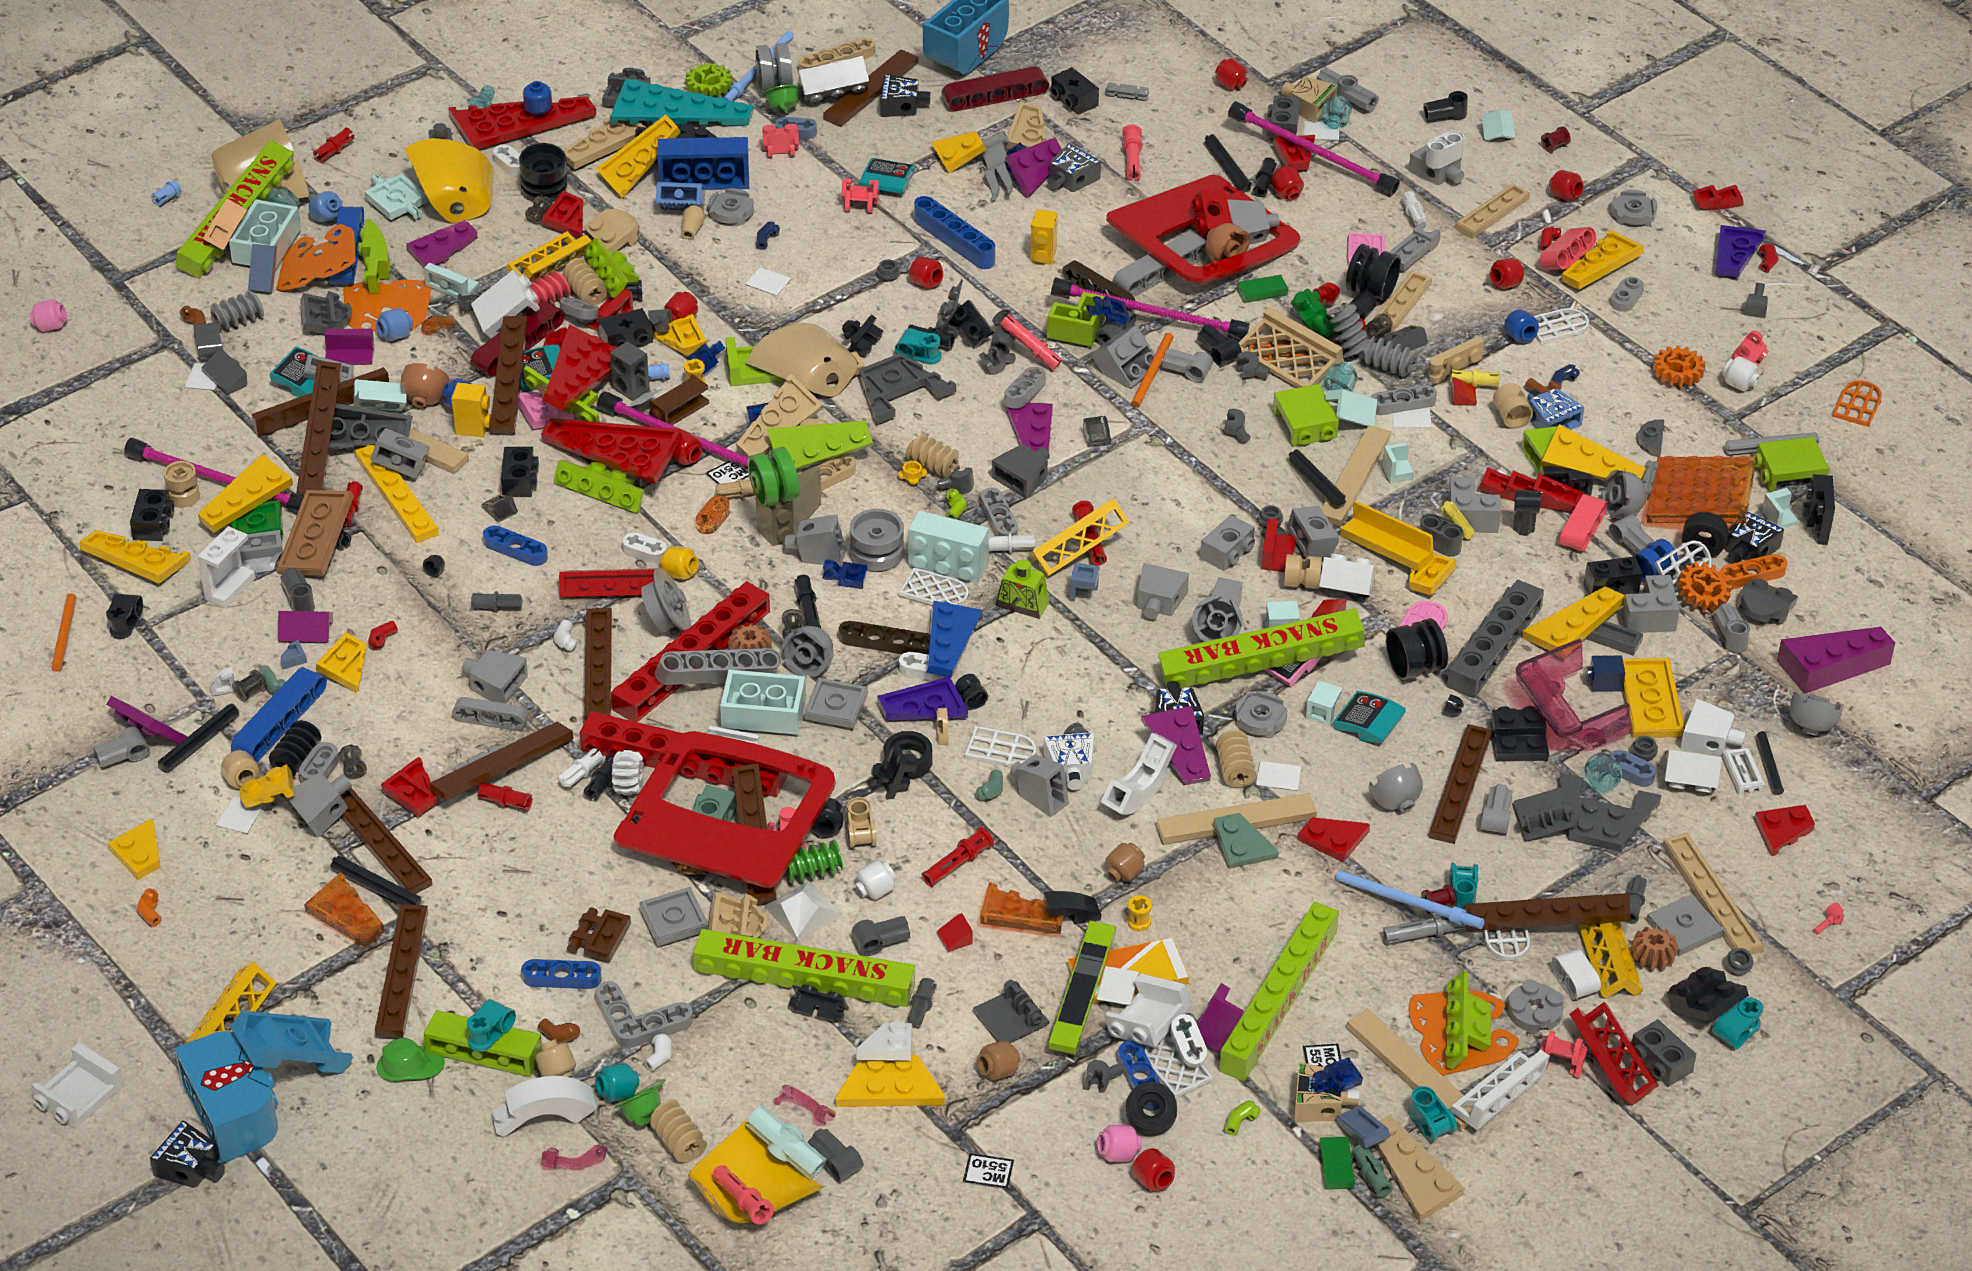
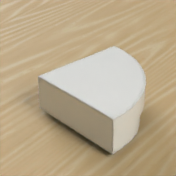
M232 667L220 671L213 677L209 685L211 696L236 691Z

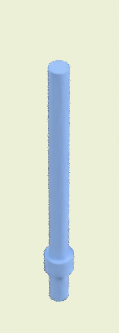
M787 31L775 44L788 43L794 37L793 32ZM774 44L773 47L771 48L772 58H773V48H774L775 44ZM755 65L739 82H735L729 88V92L723 99L733 101L744 93L745 87L756 77Z
M1341 870L1337 873V881L1449 918V921L1458 925L1466 924L1478 929H1482L1485 920L1483 918L1468 914L1465 909L1456 906L1450 908Z

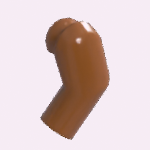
M547 1018L541 1020L538 1024V1029L550 1040L556 1039L557 1043L571 1041L580 1035V1028L577 1024L564 1023L554 1025Z

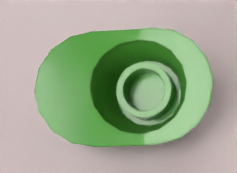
M796 85L777 86L766 90L764 96L767 98L771 109L776 111L783 110L785 113H789V109L798 104V90L801 87Z
M398 1038L382 1048L383 1055L378 1060L376 1068L378 1075L389 1081L426 1079L439 1074L444 1067L445 1060L443 1056L425 1052V1046H418L412 1039Z
M661 1079L634 1094L633 1097L614 1106V1108L619 1107L627 1120L636 1122L639 1126L650 1123L653 1112L661 1104L658 1087L666 1079Z

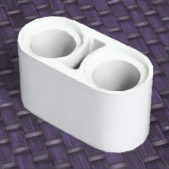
M1451 130L1429 140L1426 150V165L1430 168L1439 169L1459 160L1463 154L1464 135L1459 131Z
M1580 949L1552 957L1551 966L1553 973L1573 1000L1600 991L1601 982L1599 976Z

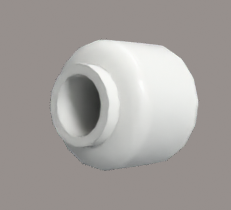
M1741 356L1736 357L1734 360L1730 359L1723 371L1726 384L1740 391H1746L1750 386L1755 387L1760 378V374H1757V364Z
M874 860L857 872L859 882L855 885L863 897L868 895L871 899L877 900L893 890L895 887L894 880L897 877L886 861L882 863L879 860Z

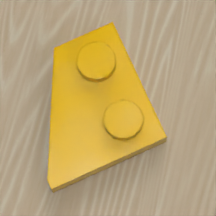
M976 131L936 140L931 143L949 173L987 150Z
M693 314L688 315L686 318L672 321L669 323L670 329L665 332L657 333L652 330L654 339L686 356L708 348L707 341Z
M1434 553V559L1419 571L1411 568L1410 589L1432 596L1457 568L1456 560Z
M345 632L316 663V671L357 693L359 691L367 644Z
M286 764L282 767L272 768L266 775L258 779L247 781L240 788L241 801L244 806L248 808L260 803L273 802L275 799L273 795L284 793L286 798L294 796L292 771Z
M152 818L108 842L109 851L137 880L161 867L155 825Z

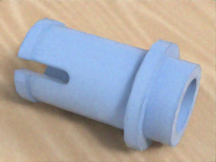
M168 181L166 186L153 192L151 197H156L153 200L157 206H161L172 197H178L181 187L176 181Z
M661 362L658 365L648 366L649 380L662 378L665 381V378H670L668 363L664 364Z

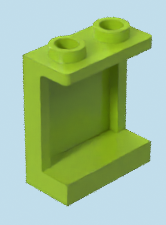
M735 337L725 338L726 359L731 386L784 382L786 380L746 364L755 346L736 348Z
M1319 384L1274 392L1273 412L1275 416L1282 415L1291 432V444L1293 447L1337 438L1339 419L1329 401L1325 400L1326 396Z
M1814 436L1758 443L1757 452L1753 455L1754 466L1759 469L1763 484H1766L1769 492L1775 491L1776 483L1779 481L1812 478L1813 474L1828 475L1829 466Z

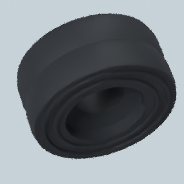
M1694 513L1684 523L1681 537L1682 543L1699 541L1706 546L1711 557L1716 556L1726 546L1728 526L1720 516L1714 513ZM1699 532L1710 533L1711 537H1702L1699 535ZM1696 544L1687 545L1690 553L1699 547ZM1703 550L1695 554L1699 557H1705Z
M1158 1082L1139 1084L1130 1092L1126 1100L1128 1122L1137 1132L1143 1135L1157 1136L1165 1133L1173 1126L1177 1117V1102L1174 1094L1168 1087ZM1148 1102H1155L1159 1105L1160 1110L1158 1114L1149 1116L1143 1111L1144 1105Z

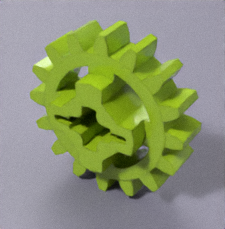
M705 62V66L697 64V68L691 67L690 72H686L685 87H687L688 92L721 97V93L727 94L728 89L733 84L730 69H725L724 65L718 67L717 63L708 64V62Z

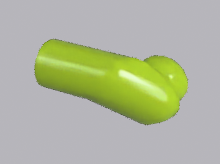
M950 489L946 493V498L951 509L947 512L946 517L957 520L966 509L967 504L957 489Z
M1245 1101L1232 1109L1224 1128L1225 1132L1232 1136L1237 1135L1242 1120L1246 1117L1250 1120H1255L1261 1112L1260 1107L1256 1106L1253 1101Z

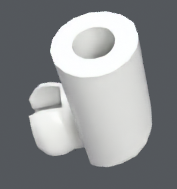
M562 620L554 634V642L560 648L572 651L577 644V641L570 634L573 626L568 620Z
M664 1033L653 1037L652 1043H655V1053L644 1060V1065L650 1072L664 1064L672 1056V1041Z

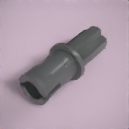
M495 591L494 594L473 593L471 596L472 609H494V611L499 609H521L523 603L520 594H499L498 591Z
M1641 875L1631 878L1629 890L1626 892L1629 893L1631 921L1625 922L1630 924L1636 923L1639 920L1641 906L1645 904L1644 892L1647 880L1642 878Z
M921 979L916 994L911 998L912 1008L907 1020L915 1026L922 1025L926 1011L930 1010L933 1005L932 997L937 988V984H933L935 982L933 979Z

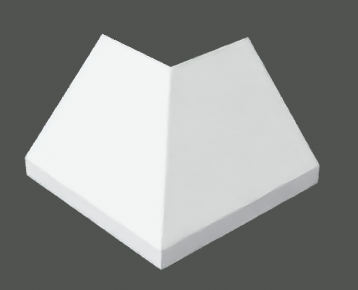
M809 881L765 905V909L797 941L841 917V912Z

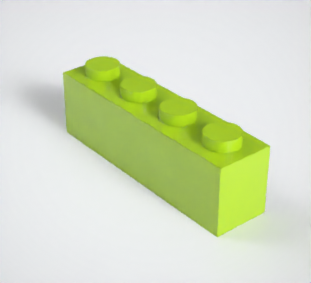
M439 1010L434 1012L423 1033L425 1052L531 1077L537 1065L535 1055L542 1051L540 1047L542 1045L541 1034L512 1027L490 1049L477 1052L468 1045L470 1031L467 1029V1020L469 1017Z

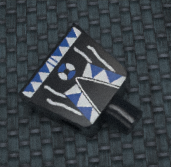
M884 74L880 98L881 117L916 115L918 104L930 105L931 92L919 91V81L917 79Z
M1743 509L1728 535L1726 551L1729 553V559L1733 563H1738L1742 560L1746 561L1773 554L1781 547L1784 529Z
M1170 681L1165 685V689L1157 690L1155 713L1192 706L1199 734H1203L1204 713L1194 689L1190 687L1180 688L1178 682Z
M183 1120L150 1157L153 1176L192 1188L197 1187L206 1176L215 1180L220 1179L225 1170L224 1164L218 1162L219 1156L215 1142Z

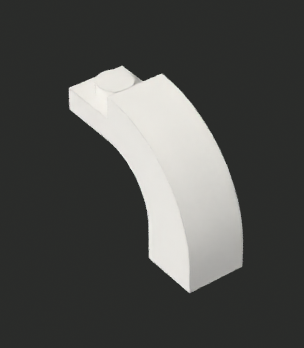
M1151 733L1135 767L1125 777L1111 779L1101 803L1120 814H1132L1141 809L1156 794L1170 771V768L1167 766L1177 745L1157 733Z
M545 1076L521 1082L505 1091L506 1101L494 1109L492 1115L496 1133L505 1137L524 1122L536 1116L555 1114L577 1124L595 1111L597 1107L593 1089L586 1083L570 1077Z

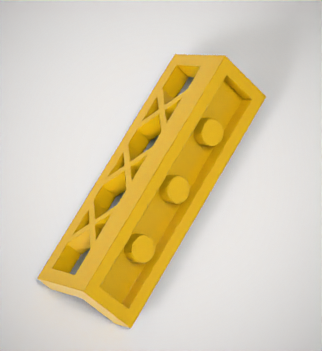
M567 231L508 263L505 268L508 272L514 269L518 274L526 275L530 282H534V280L542 278L544 275H548L568 264L571 260L582 256L592 240L587 235L575 240ZM565 240L568 245L561 247V242ZM547 250L554 251L550 255H547ZM532 258L538 259L539 261L532 263ZM519 266L526 269L521 273L516 267Z
M1113 498L1029 553V556L1033 562L1037 560L1046 575L1049 576L1130 522ZM1113 510L1121 520V523L1115 527L1105 525L1106 515ZM1102 518L1101 524L1095 523L1096 521ZM1090 525L1100 527L1099 536L1095 540L1084 538L1086 528ZM1104 529H1109L1108 532L1103 534ZM1081 532V537L1075 536L1076 534ZM1074 539L1080 541L1077 552L1064 551L1067 540ZM1083 542L1089 543L1088 545L1083 547ZM1061 545L1060 550L1055 549L1056 547ZM1049 552L1060 554L1058 564L1050 569L1043 556ZM1063 555L1069 556L1068 558L1062 561Z
M1621 922L1593 923L1592 925L1578 924L1591 965L1597 972L1601 982V996L1607 999L1623 988L1634 996L1644 991ZM1597 932L1603 933L1599 946L1593 944ZM1604 952L1610 955L1606 966L1600 965ZM1610 974H1616L1618 981L1607 987L1606 983Z
M253 961L237 971L184 1044L216 1032L225 1031L223 1019L233 1016L235 1021L241 1012L238 1005L239 997H248V1011L256 1012L277 982ZM255 976L266 985L262 991L253 990L252 979Z

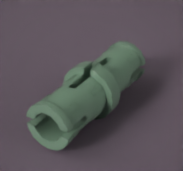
M1361 1144L1357 1145L1353 1149L1352 1154L1362 1168L1361 1174L1364 1179L1369 1180L1378 1197L1389 1195L1393 1190V1185L1384 1174L1382 1163L1375 1159L1369 1147L1365 1148Z

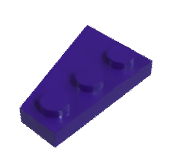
M1721 225L1715 274L1739 277L1765 239L1766 230Z
M950 677L877 696V703L886 720L937 719L938 708H947L948 718H968V710Z

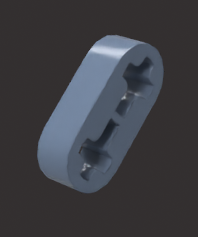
M782 117L775 122L776 128H785L787 124L798 125L799 139H811L817 135V122L813 119Z
M1616 750L1610 754L1608 769L1611 773L1637 786L1647 787L1653 784L1656 774V768L1653 764L1624 750Z

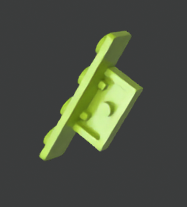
M594 238L592 243L587 246L584 257L599 278L603 280L605 288L612 298H615L628 282H637L639 280V276L634 270L635 267L627 261V256L617 250L615 252L607 250L597 238Z
M526 366L523 369L525 383L531 389H536L544 395L549 380L529 366ZM592 390L564 410L569 414L573 413L581 421L600 422L598 412L590 408L598 400L597 393Z
M565 460L558 461L554 483L634 513L640 511L644 490L634 486L635 479L628 477L627 473L619 470H609L606 468V465L599 462H592L590 465L581 467Z
M1464 970L1456 977L1451 978L1446 988L1448 1002L1446 1007L1447 1048L1445 1054L1447 1056L1446 1067L1451 1070L1467 1057L1468 1044L1483 1052L1491 1046V1003L1468 992L1469 973Z

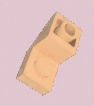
M226 199L203 239L225 250L234 231L244 218L247 209Z

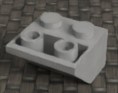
M1137 325L1120 331L1091 354L1103 375L1127 388H1132L1144 378L1155 355Z

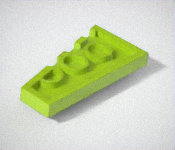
M866 421L767 428L773 449L785 447L791 455L796 471L874 445Z

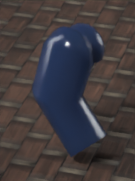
M773 221L767 222L757 232V248L760 250L766 249L768 246V236H777L780 226Z
M1568 364L1555 371L1550 382L1556 381L1562 385L1566 377H1569L1570 380H1575L1579 376L1580 371L1575 368L1576 365Z

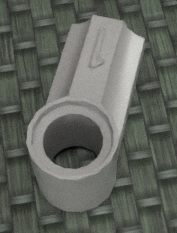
M1167 348L1162 361V367L1184 373L1189 380L1197 383L1204 380L1213 365V359L1205 352L1199 351L1192 355Z
M1632 514L1611 523L1608 527L1609 535L1615 543L1621 544L1624 542L1635 553L1654 542L1642 530L1639 519Z
M1730 603L1721 604L1714 611V618L1725 637V647L1734 653L1744 652L1748 647L1750 625L1741 619L1737 609L1731 606Z
M129 727L121 732L118 739L95 746L93 751L99 767L103 768L127 758L131 761H141L149 755L150 747L139 728Z
M1497 784L1494 787H1490L1487 807L1484 806L1481 830L1507 834L1511 814L1509 809L1512 801V791L1507 788V785Z

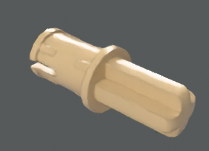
M738 479L737 482L717 484L715 488L716 496L719 499L735 496L744 498V495L754 494L750 480L742 481Z

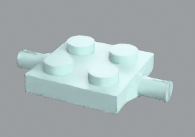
M377 173L371 176V181L376 185L364 191L365 199L387 218L392 220L402 214L410 213L417 219L422 215V211L418 207L428 203V197L426 193L407 177L400 174L385 180Z

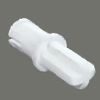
M1405 192V197L1402 196V202L1406 206L1407 215L1412 218L1416 226L1422 222L1426 223L1422 203L1417 200L1414 192Z
M1009 533V536H989V552L1009 551V553H1012V550H1034L1036 548V538L1034 535L1012 536Z
M593 748L581 759L574 760L572 766L559 776L558 780L561 782V786L564 788L571 787L581 778L588 777L590 771L603 762L601 752H597V749Z

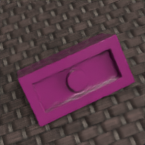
M325 329L326 359L350 365H372L375 348L373 329Z
M278 611V640L328 642L330 622H333V612Z
M1220 983L1196 1023L1205 1045L1217 1052L1221 1051L1244 1013L1242 1009L1225 1000L1230 988L1223 983Z

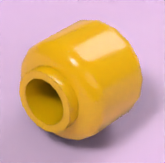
M674 546L669 547L661 556L660 566L672 579L686 580L690 579L697 572L699 560L692 549Z

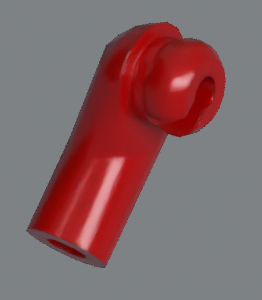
M391 620L371 629L368 638L369 645L374 649L383 647L386 636L398 631L395 622Z

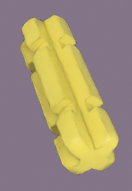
M1444 502V505L1441 507L1443 514L1447 516L1449 521L1462 527L1463 539H1471L1472 535L1475 534V530L1469 525V522L1458 510L1454 502Z

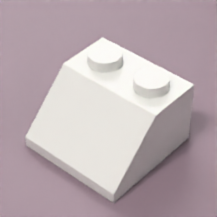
M1667 749L1664 781L1670 782L1669 787L1685 789V784L1696 785L1695 791L1711 793L1712 788H1718L1722 757Z

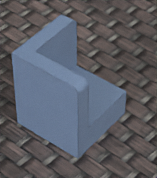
M1082 563L1074 564L1070 582V600L1075 601L1078 588L1098 590L1100 566Z

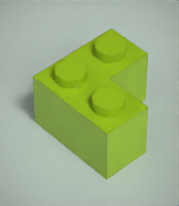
M1083 292L1077 306L1054 302L1048 314L1047 338L1092 347L1096 331L1101 327L1105 318V296Z

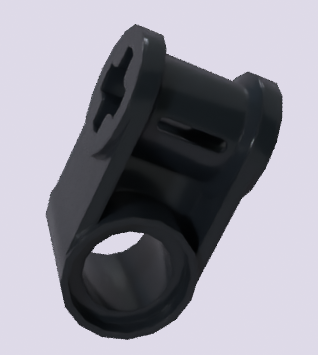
M114 594L109 609L106 611V617L111 623L109 631L113 638L123 639L132 634L136 622L143 611V598L141 595Z

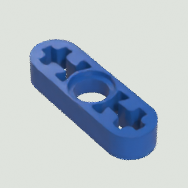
M489 526L483 531L484 545L488 549L532 566L543 565L548 560L547 546L542 542L500 526ZM511 544H521L518 548L509 547Z
M531 959L526 961L521 968L522 980L530 987L593 989L602 981L601 967L592 961ZM558 971H567L569 973L563 978L554 975Z
M1126 1041L1119 1046L1118 1062L1121 1064L1123 1073L1132 1090L1145 1082L1160 1083L1143 1047L1139 1043ZM1127 1053L1135 1056V1063H1133L1131 1056ZM1137 1072H1144L1148 1077L1146 1079H1137L1133 1075ZM1148 1102L1143 1107V1109L1148 1111L1160 1108L1155 1102Z

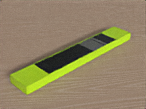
M1089 921L1049 1040V1049L1076 1055L1116 934V926Z

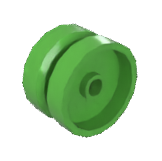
M785 447L770 450L768 457L763 452L748 457V473L751 486L762 508L778 504L779 498L783 502L799 498L797 472L791 455Z

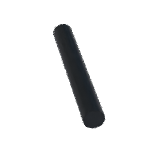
M1761 731L1756 734L1773 792L1775 795H1780L1784 792V788L1767 734Z

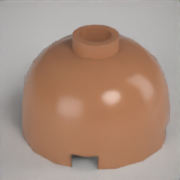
M1223 223L1211 229L1207 234L1205 245L1208 259L1211 262H1217L1247 251L1250 244L1247 236L1250 237V234L1233 223Z
M412 363L406 365L402 372L400 383L402 393L406 394L407 400L416 407L423 408L437 404L444 397L442 396V390L445 384L449 383L448 375L437 367L433 371L426 369L427 364Z

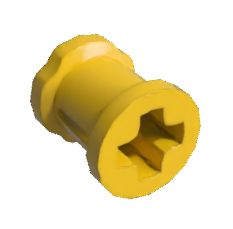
M699 359L686 361L683 365L686 373L685 381L690 379L692 373L706 383L703 377L705 370L703 361Z
M1136 895L1129 899L1128 910L1130 914L1127 918L1129 928L1134 931L1147 930L1151 925L1149 913L1152 910V901L1143 895Z

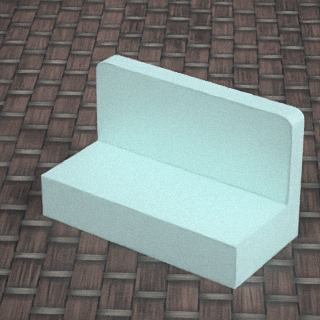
M428 263L424 267L426 286L464 301L478 288L477 281L432 263Z
M358 379L354 381L355 407L401 412L406 404V394H402L400 383Z
M1344 389L1326 391L1325 400L1338 404L1337 418L1367 427L1368 425H1375L1377 399Z

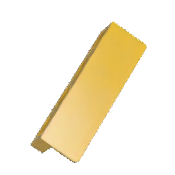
M1358 501L1353 503L1354 518L1340 528L1342 537L1416 571H1419L1434 559L1433 536Z

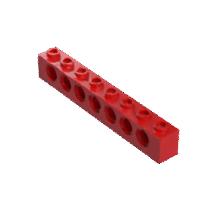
M748 581L739 588L734 589L728 597L718 602L706 615L701 616L689 629L684 630L678 638L668 643L656 656L651 657L639 670L634 671L628 679L617 685L611 692L612 710L630 721L639 722L683 685H666L656 679L655 670L663 654L678 651L727 649L729 647L728 640L733 629H739L740 625L748 627L752 624L754 626L770 613L769 593Z
M592 711L579 732L581 751L589 752L594 748L597 749V752L600 751L602 756L611 754L612 757L617 752L632 750V752H639L643 757L644 766L656 768L657 764L661 762L666 754V750L671 742L682 734L681 732ZM692 753L687 757L677 774L735 788L732 768L751 764L714 755ZM671 757L667 764L673 766L678 758ZM759 766L763 795L777 798L788 775Z

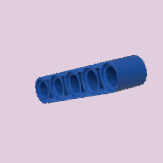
M920 196L915 199L914 221L918 226L978 268L990 269L995 265L996 245L993 240L933 198Z
M339 207L336 225L343 224L353 229L356 261L343 271L329 276L330 285H354L359 258L358 245L361 242V228H364V208ZM336 230L334 237L338 236L341 230Z
M299 668L234 736L231 742V752L237 750L246 751L258 762L290 729L292 723L297 721L322 695L327 685V678L307 668Z

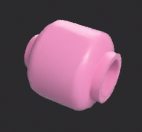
M55 299L34 304L32 313H30L32 325L34 327L37 326L42 332L63 327L64 321L67 320V312L64 305Z
M1108 1125L1104 1128L1103 1132L1099 1133L1097 1139L1098 1152L1108 1162H1130L1136 1157L1137 1152H1140L1142 1147L1141 1137L1137 1135L1131 1125Z

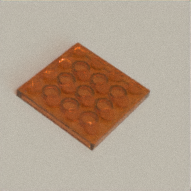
M1657 457L1658 466L1655 469L1656 473L1652 482L1646 513L1647 523H1685L1689 516L1698 512L1714 513L1720 516L1726 523L1747 522L1756 466L1755 457Z

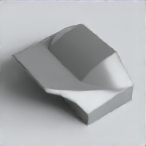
M280 530L247 534L248 540L239 548L242 566L255 571V574L274 571L277 559L283 552Z

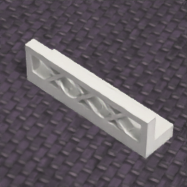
M1540 1050L1531 1058H1528L1520 1051L1517 1052L1454 1103L1451 1107V1112L1478 1130L1544 1076L1550 1055ZM1520 1063L1521 1066L1515 1070L1514 1066ZM1498 1079H1504L1502 1082L1498 1084ZM1482 1092H1488L1486 1095H1484V1096L1481 1098V1093H1482ZM1465 1106H1473L1471 1113L1463 1108Z

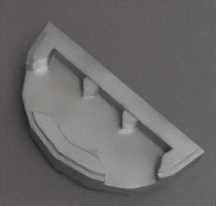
M1664 420L1646 422L1641 426L1638 434L1639 445L1649 450V454L1657 457L1661 455Z

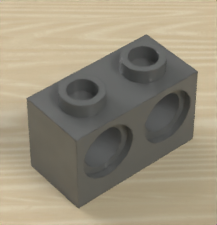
M1274 96L1273 104L1268 106L1267 121L1297 135L1300 98ZM1270 132L1269 140L1279 137Z
M628 341L610 352L612 385L615 391L634 401L650 390L647 353Z
M1659 1019L1633 1034L1632 1044L1655 1078L1661 1080L1667 1087L1693 1072L1697 1054Z

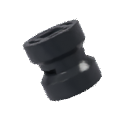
M965 674L955 683V687L960 697H962L966 708L978 709L987 702L989 695L985 688L981 686V682L975 674Z

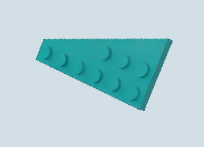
M625 79L610 115L609 124H617L618 120H629V124H638V121H650V123L654 124L664 115H667L676 125H686L687 121H699V125H707L709 121L719 122L721 125H749L754 106L743 102L706 96L701 93H692L658 84L645 83L635 79Z

